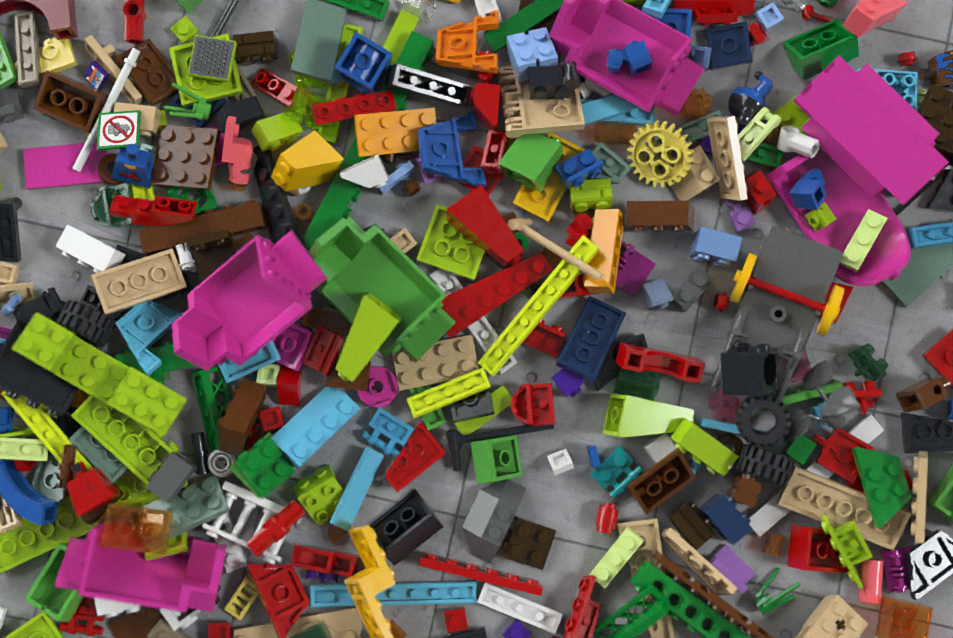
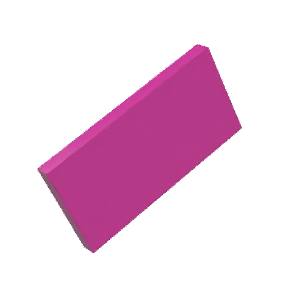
M95 142L79 172L74 170L73 166L85 143L23 149L26 189L35 190L106 183L99 177L97 166L100 159L107 154V150H97V142Z

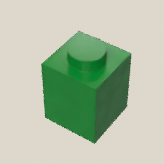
M802 435L797 439L788 441L781 453L791 458L795 464L803 465L817 444Z

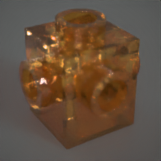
M704 87L698 90L693 88L681 108L686 121L707 115L711 109V104H713L712 97L709 93H706Z

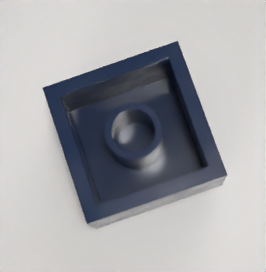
M716 493L699 507L700 512L713 524V528L724 541L735 545L753 529L749 525L751 520L745 513H741L735 508L737 504L730 496L727 497L725 494Z

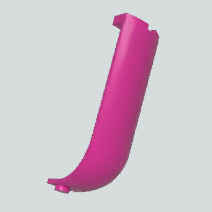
M819 147L815 157L809 158L802 154L798 155L766 175L808 239L837 250L845 251L868 209L887 218L857 273L839 264L835 273L836 278L855 286H870L887 278L891 281L901 275L900 271L909 263L911 250L907 234L900 220L883 194L878 192L873 197H870L821 147ZM818 168L825 179L823 187L827 195L822 204L824 202L827 204L836 220L815 233L804 216L813 209L795 208L789 192L802 174Z

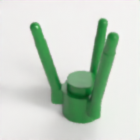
M776 568L761 589L754 594L756 599L753 603L763 615L794 599L795 595H790L780 600L800 586V583L797 582L774 598H771L768 593L763 595L779 573L780 568Z

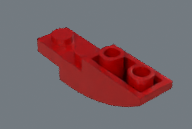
M115 195L109 210L111 216L131 218L132 224L167 226L193 220L197 202L156 196L154 201Z

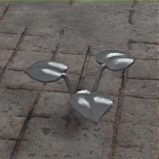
M827 360L813 366L803 378L804 387L807 390L817 388V391L825 401L821 410V418L809 413L804 414L802 410L793 411L790 413L791 426H789V433L785 435L784 440L781 442L782 444L802 436L809 427V418L817 420L822 424L828 423L833 429H839L846 421V417L843 414L860 408L854 392L847 386L834 390L828 400L821 389V386L828 384L833 376V367Z

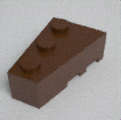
M627 201L626 226L632 229L633 232H644V229L652 230L653 232H664L665 230L694 232L695 208L690 201Z
M243 379L240 386L237 385L235 387L234 398L227 403L225 417H221L217 425V429H220V451L236 456L245 452V441L251 438L252 432L250 430L254 422H257L259 411H261L266 399V385Z

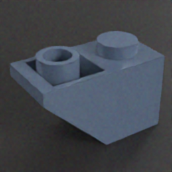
M663 278L643 284L640 287L647 310L653 308L655 312L669 307L668 303L673 301V297Z

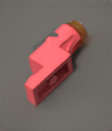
M228 116L222 162H228L229 187L236 191H244L246 186L249 185L258 156L253 152L251 140L238 138L240 125L236 124L237 117Z

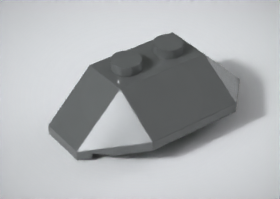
M506 479L479 490L462 526L472 555L491 563L518 510L526 490L525 487Z

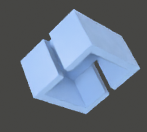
M546 27L528 31V35L522 32L507 36V54L518 83L528 80L529 67H536V61H539V66H558V56Z

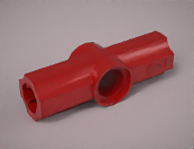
M126 0L123 5V12L125 14L124 41L126 43L140 44L143 42L144 21L147 16L144 10L145 0ZM139 9L137 14L131 15L133 10Z
M293 499L282 511L268 519L262 526V529L246 545L259 558L275 542H279L306 512Z

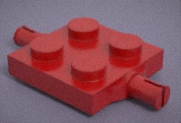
M841 428L833 429L826 439L815 433L811 441L822 446L815 462L854 484L859 472L852 448L859 447L873 450L874 447Z

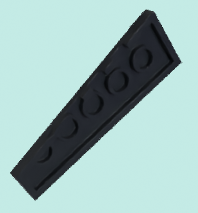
M258 144L253 149V152L258 156L254 171L271 242L274 245L292 230L305 247L286 192L271 178L276 166L271 151L269 149L262 152Z

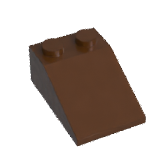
M145 606L140 608L139 611L129 613L110 622L109 625L115 638H147L149 632L160 619L166 622L167 620L160 612L161 608Z

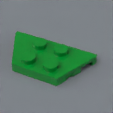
M859 447L852 448L875 528H880L912 498L900 458Z

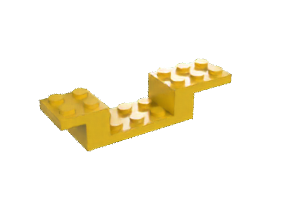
M369 525L353 527L348 532L365 569L345 579L344 582L370 638H395L390 631V622L381 612L382 605L380 601L374 597V595L396 584L394 572L385 561V552L378 546L376 542L377 536L373 528Z

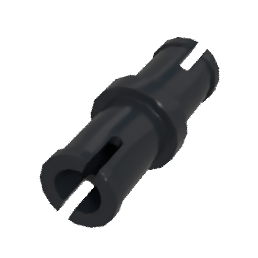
M204 432L191 433L193 446L191 454L194 457L195 466H197L196 475L210 473L207 460L209 452L205 447Z

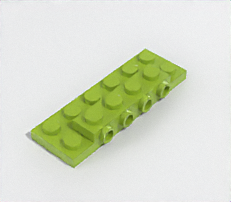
M91 395L71 415L147 486L151 474L154 471L158 472L162 467L161 461L168 453L170 455L172 452L179 453L178 450L180 448L173 441L167 442L159 433Z

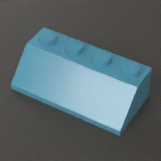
M326 386L271 439L281 449L283 456L299 470L359 412L360 408L346 393L336 387Z

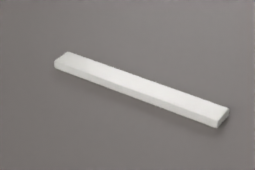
M868 414L848 433L869 444L884 429L871 414ZM815 460L805 468V470L827 479L834 474L817 464ZM782 489L748 517L751 520L749 525L757 536L763 535L791 511L778 505L776 502Z

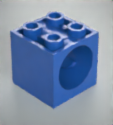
M355 32L335 66L336 76L364 93L372 94L392 63V53Z

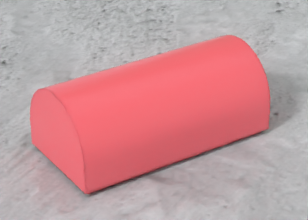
M868 559L860 562V578L864 588L859 589L858 600L868 603H881L883 560Z

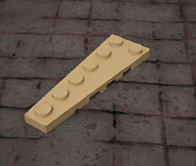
M658 518L617 523L616 527L619 537L627 527H630L644 539L627 561L631 576H634L643 561L649 562L665 574L664 571L656 566L657 561L652 558L656 551L662 554ZM658 581L653 582L652 585L658 589ZM646 596L645 602H650L652 597ZM667 614L648 628L651 638H674L671 616Z

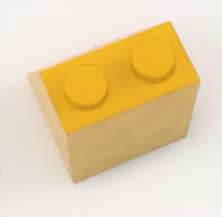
M314 130L280 154L271 178L285 191L331 183L344 158Z

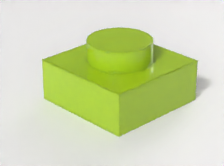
M186 15L170 28L183 44H187L195 35L200 33Z

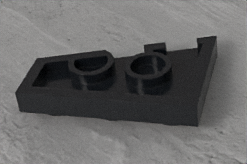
M643 333L612 343L594 381L597 392L626 370L622 369L615 362L620 342L648 348Z

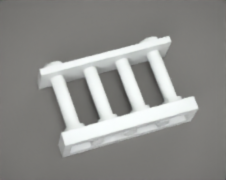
M225 481L222 489L226 492L225 496L229 509L237 497L245 501V506L231 535L219 530L227 513L215 518L212 526L204 523L202 527L207 530L205 534L217 539L218 536H221L250 549L246 545L247 542L239 539V536L252 509H255L256 506L264 509V515L254 533L255 535L262 529V526L268 519L275 514L277 515L285 507L265 498L258 499L254 493ZM299 519L296 524L299 525L300 522H301V519ZM285 536L279 542H275L269 552L265 551L262 554L264 561L273 565L275 562H282V558L276 555Z

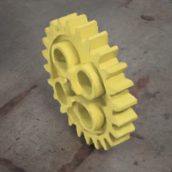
M657 120L654 122V125L649 122L646 124V128L642 126L639 128V132L636 131L633 134L635 138L629 140V143L633 146L627 148L632 154L627 156V159H633L629 166L636 167L633 173L639 172L641 174L639 180L645 177L646 184L653 181V186L656 187L660 182L661 187L664 188L667 183L669 186H672L674 181L678 183L682 180L681 177L684 178L687 175L686 171H689L692 167L688 163L694 160L689 155L694 150L688 149L692 142L685 141L688 134L681 136L682 128L676 131L674 130L675 124L673 123L668 127L667 121H664L660 126V122ZM655 136L661 138L662 144L656 142ZM671 149L677 152L678 157H674L671 154ZM643 151L649 154L650 159L644 157ZM658 165L664 166L665 172L660 171Z

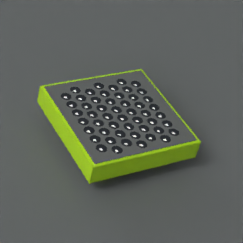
M195 35L188 75L190 77L230 83L237 48L236 41Z

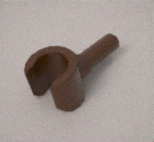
M385 154L384 162L394 164L396 158L413 159V154Z

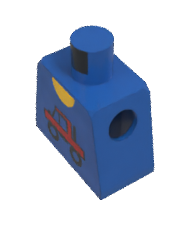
M129 144L126 148L120 149L115 160L112 179L150 189L154 166L151 153L140 150L136 144Z

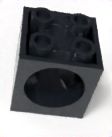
M740 343L737 346L728 347L727 351L720 353L723 395L763 397L780 389L778 347H770V344H757V347H750V343Z

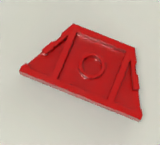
M290 564L246 565L248 574L278 638H286L290 628L297 622L302 611L310 603L294 567Z

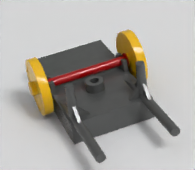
M772 226L753 274L750 273L757 255L749 252L742 269H737L733 279L736 284L730 301L738 303L745 286L747 288L727 335L729 339L723 352L727 351L728 347H734L737 341L750 343L752 347H757V344H770V347H778V357L788 360L779 383L780 389L775 393V396L782 401L796 364H799L803 356L802 354L818 316L820 315L815 334L824 337L833 320H836L839 314V305L843 297L844 288L835 285L826 302L825 298L844 252ZM776 310L781 311L782 315L780 318L775 317L774 312ZM721 359L710 384L718 388L722 379Z

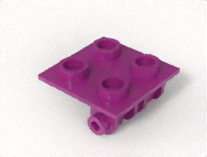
M622 241L615 286L631 297H634L656 264L636 251L632 244H626Z
M915 545L894 548V550H881L888 592L897 591V593H904L907 589H910L905 553Z

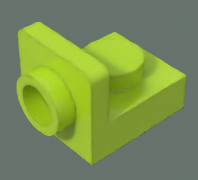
M825 202L820 205L818 210H812L804 215L815 233L836 220Z

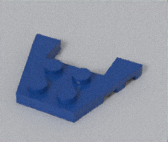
M474 112L418 130L417 137L423 171L476 187L482 186L484 188L486 186L485 174L482 168L463 167L458 132H475L477 129Z

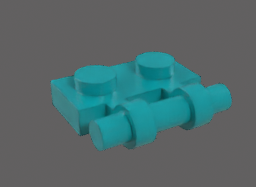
M618 446L600 463L601 466L596 467L590 475L604 490L611 484L614 489L609 495L615 500L619 495H623L626 492V486L639 477L644 470L638 465L632 471L628 466L634 460L621 446ZM624 471L628 476L619 484L615 479Z

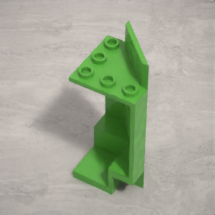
M343 217L319 237L308 251L327 277L315 289L351 324L354 322L362 298L368 293L373 294L402 317V320L378 349L384 357H387L390 353L394 355L401 348L416 363L456 323L441 308L444 305L441 301L447 295L376 225H373L365 232L351 217L347 219Z

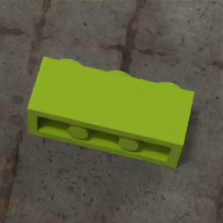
M684 418L670 437L676 442V448H679L683 453L688 450L692 453L690 458L698 464H701L702 461L706 463L705 468L714 475L718 472L725 476L739 457L686 418Z

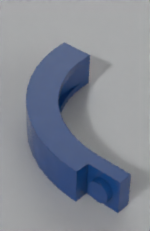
M0 407V434L10 433L13 430V407ZM0 459V494L7 504L16 513L32 523L45 525L56 522L58 501L49 499L37 492L28 483L22 472L17 470L14 460Z

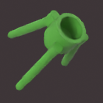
M172 83L174 88L196 99L199 103L194 102L193 109L165 105L164 109L176 111L170 112V116L208 120L212 105L207 103V99L192 93L176 83Z

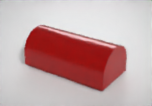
M488 131L481 163L483 171L490 174L502 173L498 163L507 150L509 138L506 136V131Z

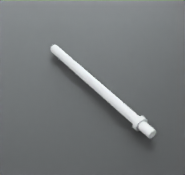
M132 48L128 58L124 59L125 64L100 113L111 112L132 68L137 65L135 62L140 54L139 50ZM99 116L73 166V169L76 171H81L97 140Z

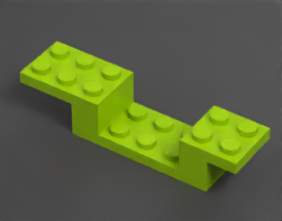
M38 312L35 313L12 347L13 350L164 437L188 401V399L133 367L124 365L86 343L74 333Z

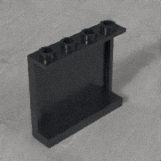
M19 311L16 317L17 322L0 350V390L6 392L5 395L11 399L18 400L20 398L27 401L25 404L34 409H38V407L46 409V413L55 418H58V416L65 417L79 388L12 349L33 318ZM81 339L86 343L92 345L93 347L99 349V346L92 344L84 339Z

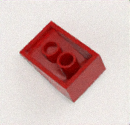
M791 524L788 567L805 571L839 573L850 571L848 566L843 567L838 556L841 555L839 550L835 551L830 542L832 538L830 533L826 535L822 527Z

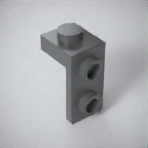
M17 82L4 89H0V120L4 123H11L24 118Z

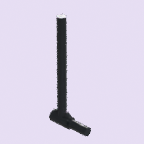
M523 425L462 435L457 429L447 430L453 471L461 470L459 451L463 447V443L554 429V425L539 427Z

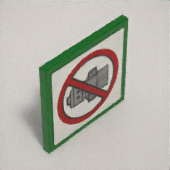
M141 111L99 113L97 150L124 149L129 144H136L139 147Z

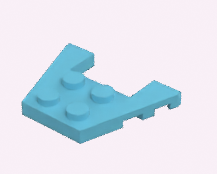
M147 301L134 306L115 323L116 328L146 376L151 375L161 365V360L147 349L170 330L172 323L183 314L153 301Z

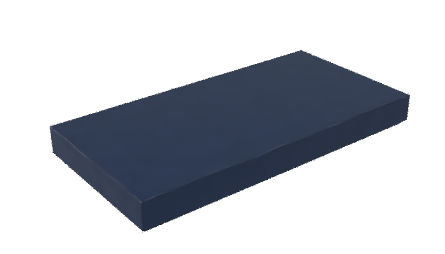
M589 295L556 366L594 383L626 312Z

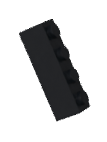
M400 64L389 65L385 86L457 107L468 106L473 87Z

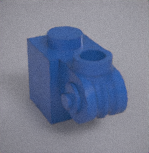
M644 40L640 42L632 41L622 50L614 48L606 53L608 56L606 67L610 73H618L622 65L628 67L632 77L651 70L653 61Z
M815 168L806 174H802L789 192L795 208L818 210L827 195L823 187L825 179L820 169Z

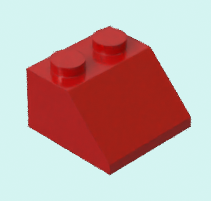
M476 83L475 89H471L470 107H474V114L488 130L497 131L500 85Z

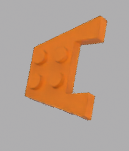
M498 10L492 11L490 16L484 18L481 15L474 17V21L466 24L460 22L439 29L437 31L436 46L437 65L498 73L497 54L477 56L478 31L499 29Z

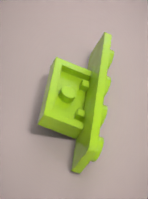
M826 512L823 513L824 522H821L822 528L826 535L830 533L832 537L830 542L835 551L839 550L841 553L838 556L843 567L848 566L850 571L847 573L851 582H856L859 589L864 588L860 575L854 565L873 558L859 528L854 520L834 528Z

